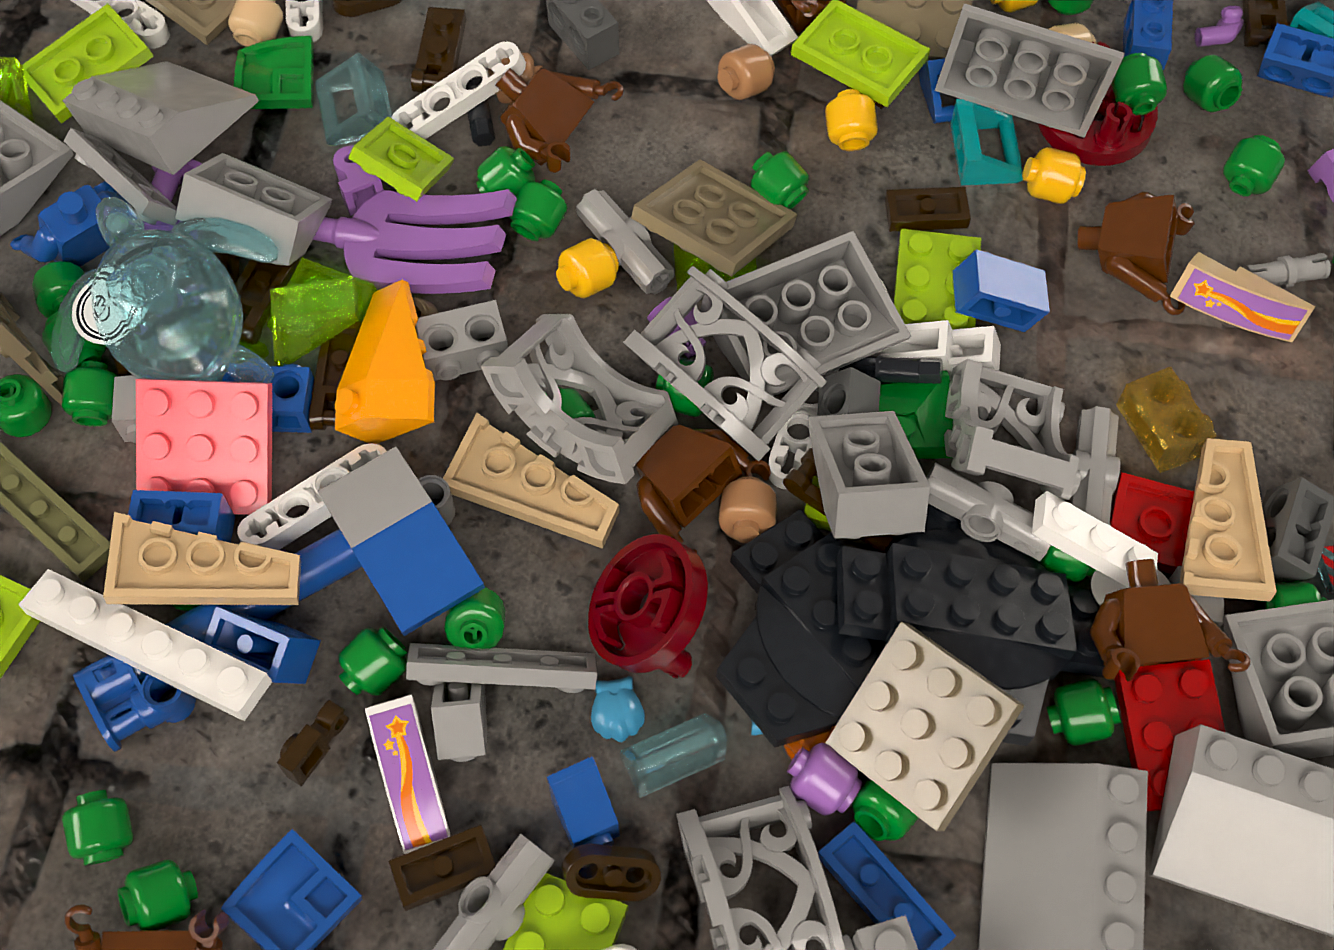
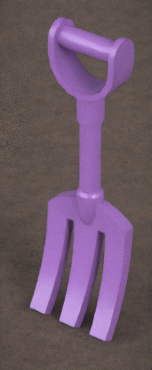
M191 159L174 175L152 166L155 175L151 184L172 202L178 185L183 182L184 173L201 165V163ZM509 189L470 195H423L418 201H415L399 192L382 190L368 199L352 218L341 216L338 219L324 217L313 240L332 243L336 248L344 249L347 270L355 287L380 290L403 279L409 283L411 293L445 294L486 290L491 288L496 271L487 261L465 264H422L381 258L441 260L501 252L506 233L499 225L474 228H429L396 223L447 225L512 216L517 198ZM133 216L127 220L125 225L126 233L135 241L160 248L182 249L195 245V235L198 233L191 229L189 224L180 220L176 222L175 226L161 221H157L153 225L139 219L137 216Z

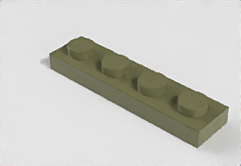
M0 442V505L84 583L108 562L110 542Z

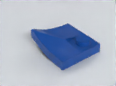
M291 829L241 882L223 904L221 910L263 950H314L362 901V895Z

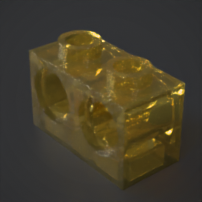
M1171 366L1127 383L1116 404L1159 473L1201 457L1202 447L1207 438L1215 439L1217 436L1211 419L1208 415L1201 412L1191 397L1188 385L1185 381L1178 378ZM1153 399L1159 400V401L1162 402L1163 404L1158 403V402H1156V401L1153 400ZM1176 433L1183 435L1185 438L1178 436Z

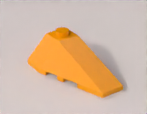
M403 279L373 293L337 388L335 430L369 444L384 442L434 422L435 381L432 371L425 368L422 355L427 351L424 341L417 337L415 325L418 317L409 283Z

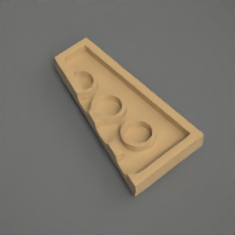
M476 413L443 477L449 485L451 495L602 549L619 514V504L575 475L569 476L556 468L553 461L542 454L538 456L520 444L519 439L506 431L502 433L489 424L488 419Z
M1207 438L1202 447L1179 583H1184L1187 586L1191 595L1270 602L1276 594L1251 442Z
M114 512L103 597L107 604L299 605L301 559L300 555L245 542H241L239 545L218 540L215 535L198 532V535L174 530L172 525L152 521V524L132 520L130 515Z

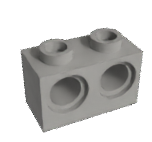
M496 300L419 317L415 325L418 338L425 343L427 352L423 354L426 369L432 371L434 381L452 380L461 374L482 370L481 365L490 357H498L508 348ZM482 338H490L486 341H478ZM448 347L444 351H437L440 348Z

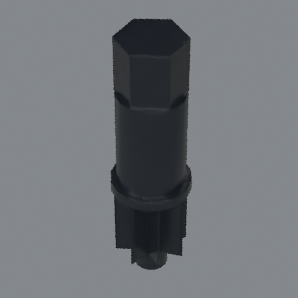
M475 76L471 78L466 84V89L473 90L481 84L483 77ZM487 98L467 112L472 141L478 147L489 146L496 139Z
M878 355L877 357L868 356L839 368V371L852 367L881 381L880 385L882 383L941 384L943 376L942 359L894 358Z

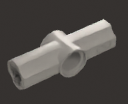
M593 189L586 193L581 202L576 206L579 218L600 242L608 244L613 249L619 266L621 265L646 294L653 293L656 295L666 289L668 283L674 278V269L652 245L646 227L631 219V217L628 218L604 190L597 191Z
M1095 406L1092 409L1082 410L1079 415L1076 449L1072 455L1079 456L1077 470L1081 472V480L1078 490L1071 496L1070 503L1103 523L1110 525L1111 500L1116 490L1120 473V458L1115 456L1119 416L1112 413L1109 408Z
M934 463L926 477L930 485L928 504L961 520L963 531L971 538L983 542H991L998 539L1041 561L1046 555L1050 544L1032 535L1034 513L1013 503V495L1009 489L991 481L976 484Z
M520 834L488 877H478L467 885L458 903L460 914L433 950H488L495 940L501 941L511 937L523 922L525 915L523 903L555 860Z

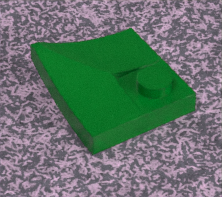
M312 36L273 39L238 50L234 87L257 96L259 102L250 109L313 108L314 45Z
M943 370L941 384L892 383L880 385L879 412H895L917 459L952 458L946 456L944 441L947 429L952 430L953 419L945 417L950 377L947 370Z

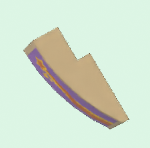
M1200 252L1188 263L1170 297L1223 322L1292 343L1316 307L1241 266L1235 272Z

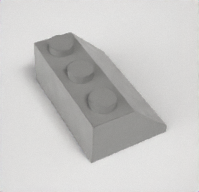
M221 153L184 173L175 219L189 224L190 228L194 231L205 234L211 233L223 238L232 247L249 249L261 254L270 263L289 266L306 253L331 206L332 199Z

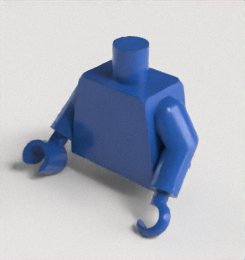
M105 180L93 188L91 185H84L74 192L63 193L59 196L57 202L42 210L38 214L39 229L35 237L27 234L20 235L11 241V248L18 251L21 250L24 254L39 262L64 261L81 267L130 237L119 218L129 214L131 204Z

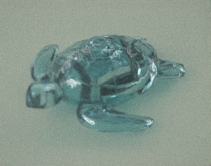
M117 197L103 198L96 207V220L100 233L110 248L102 257L98 268L87 271L73 283L60 304L52 331L51 357L55 367L64 373H69L78 364L85 338L78 333L73 324L72 307L80 290L88 284L93 317L100 337L117 362L132 375L138 378L220 381L225 373L228 372L236 382L270 383L274 377V372L269 364L251 350L239 345L243 326L241 297L229 272L212 252L228 253L262 263H271L278 258V249L272 240L250 226L223 218H194L179 222L171 231L159 229L144 230V222L129 204Z

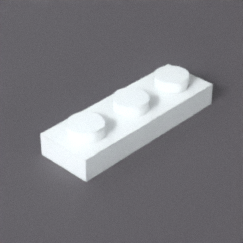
M1048 491L1035 500L1032 535L1128 588L1129 582L1125 565L1127 562L1154 559L1157 574L1158 553L1146 545L1137 542Z

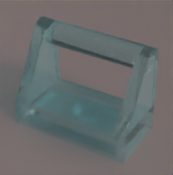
M359 52L315 82L326 142L330 146L360 141L386 117H392L383 71ZM353 88L357 113L338 124L332 92Z
M704 713L620 750V756L638 796L641 798L724 761L726 757L727 735L718 720Z

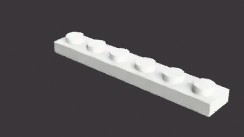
M49 569L19 603V606L27 615L243 721L246 720L272 683L267 673L123 604H107L102 594Z

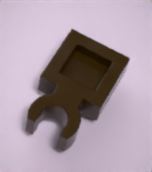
M328 700L322 706L314 723L311 726L306 724L299 734L291 735L280 751V759L277 761V764L289 779L301 787L331 749L329 742L343 730L349 721V717L343 714L345 710L331 700Z

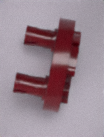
M1097 42V45L1110 48L1107 44L1103 42ZM1110 84L1097 113L1104 116L1103 121L1093 120L1085 138L1081 137L1082 139H1080L1075 134L1039 123L1038 125L1042 135L1053 148L1076 154L1083 164L1110 166L1131 160L1145 149L1157 124L1158 108L1156 107L1152 112L1143 115V123L1139 131L1141 115H1135L1125 103L1118 102L1116 105Z
M651 534L632 541L611 559L596 583L588 612L590 639L594 649L604 660L633 673H646L659 669L675 679H678V675L683 678L688 674L692 666V656L684 648L689 644L700 625L708 595L706 570L697 553L670 536ZM648 593V598L644 606L639 610L640 604L644 596ZM617 626H619V631H620L621 637H622L624 643L626 644L625 647H624L622 650H621V648L623 647L624 644H623V642L621 641V639H620V637H619L618 630H617Z

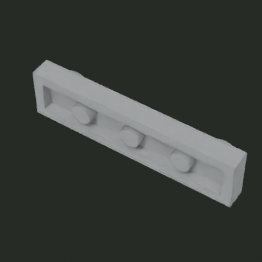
M70 128L64 142L76 153L74 158L96 171L135 208L133 210L135 216L153 225L157 221H161L175 226L178 219H175L177 207L104 140Z
M410 643L406 680H417L421 684L430 686L439 685L443 682L554 687L567 693H578L584 689L595 690L597 679L595 653L506 648L474 649L453 645Z

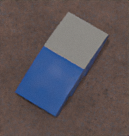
M397 447L390 449L317 491L403 636L485 588L483 581Z

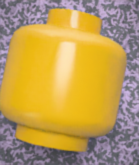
M848 89L838 93L837 97L828 103L825 114L830 141L839 145V148L845 151H856L867 147L878 132L873 99L867 95L860 94L858 90Z
M1046 147L1041 149L1035 158H1028L1023 169L1022 178L1027 181L1028 191L1032 197L1062 204L1066 203L1071 197L1079 195L1085 181L1086 169L1081 166V161L1076 154Z
M590 238L561 252L558 259L556 276L564 290L570 291L576 297L587 298L613 285L616 279V272L619 269V263L615 252L608 244Z

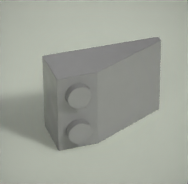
M894 411L808 417L809 434L824 512L834 539H856L864 536L889 534L903 535L905 533L925 531L930 485Z

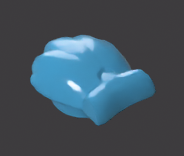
M627 676L616 680H596V697L591 712L593 729L600 733L603 738H613L617 742L625 741L629 735H636L639 728L644 724L645 714L639 698L633 691V677Z

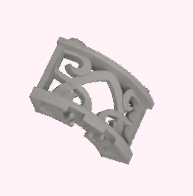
M692 266L687 271L691 277L641 334L633 330L623 343L675 389L694 403L743 449L760 461L770 450L767 446L769 441L818 386L822 388L827 381L816 371L821 364L803 348H800L798 352L792 349L766 324L725 291L729 285L711 269L706 274H703ZM706 295L712 300V307L707 312H700L696 304ZM724 306L741 320L721 319ZM694 308L693 315L697 324L689 326L684 318ZM679 325L681 330L671 334L674 331V329ZM715 335L744 337L749 355L750 382L738 377L727 376L718 378L702 388L698 381L705 370L706 355L699 339ZM760 336L778 353L765 358ZM691 342L696 353V360L693 364L684 366L680 364L679 359L682 354L690 353L684 344ZM781 366H787L795 371L800 379L779 400L765 392V382L773 387L786 385L785 381L777 379L776 370ZM727 387H736L748 392L746 399L741 394L736 393L737 401L734 404H726L723 401L722 394ZM763 401L773 406L772 411L752 432Z
M542 314L536 319L537 323L498 357H490L481 365L486 380L506 412L510 414L514 410L531 429L527 435L553 457L556 458L561 453L578 463L577 470L584 474L613 483L626 484L635 475L633 466L666 431L678 425L669 394L665 390L640 385L611 368L589 345L573 315ZM543 340L546 341L549 347L546 351L545 359L539 345ZM530 353L532 363L527 364L524 357ZM557 385L586 391L595 399L602 420L591 417L573 419L561 410V393Z
M966 359L955 366L952 371L945 417L953 419L952 430L947 429L944 435L946 456L954 458L951 466L955 470L977 476L983 475L985 468L1036 482L1043 493L1048 491L1064 501L1070 500L1071 496L1078 490L1081 472L1077 470L1079 456L1067 454L1062 447L1059 423L1065 410V404L1061 402L1063 388L1047 386L983 366V363ZM987 385L1005 390L1002 397ZM1012 393L1029 397L1021 400L1015 411L1008 405ZM1030 398L1038 400L1036 415H1031L1026 410V405ZM988 415L993 417L990 421H986ZM1000 424L1023 448L992 439Z
M789 786L779 788L780 795L704 816L698 817L695 809L677 814L684 854L700 901L706 904V910L712 927L718 926L709 930L714 950H788L790 946L792 950H806V943L811 939L819 941L824 950H854L850 937L847 934L842 936L828 883L809 831L812 828V821L805 800L796 801ZM783 822L786 828V835L778 838L772 836L769 833L770 825ZM765 827L760 835V843L750 839L749 831ZM739 834L740 838H732L729 836ZM794 846L801 863L786 854ZM735 855L742 856L740 874L735 878L725 877L720 871L721 865L728 863L735 867ZM753 859L777 869L798 886L792 908L777 934L771 924L759 913L744 908L729 909L727 900L737 895L747 884L752 871ZM812 900H814L819 922L805 921ZM747 925L754 926L763 935L767 945L762 949L758 936H756V941L753 944H744L740 939V930Z

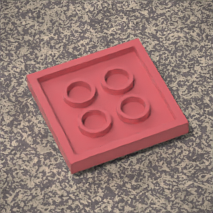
M136 379V490L223 493L231 510L237 515H250L271 502L272 383Z

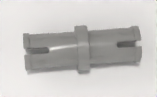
M1325 253L1300 258H1292L1289 255L1277 258V261L1243 266L1244 269L1276 286H1281L1282 289L1291 288L1294 286V283L1326 279L1329 277L1331 270L1330 261L1326 260L1328 256Z

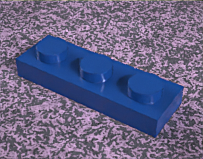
M855 821L818 851L819 859L875 924L906 915L918 950H943L956 937L955 933Z

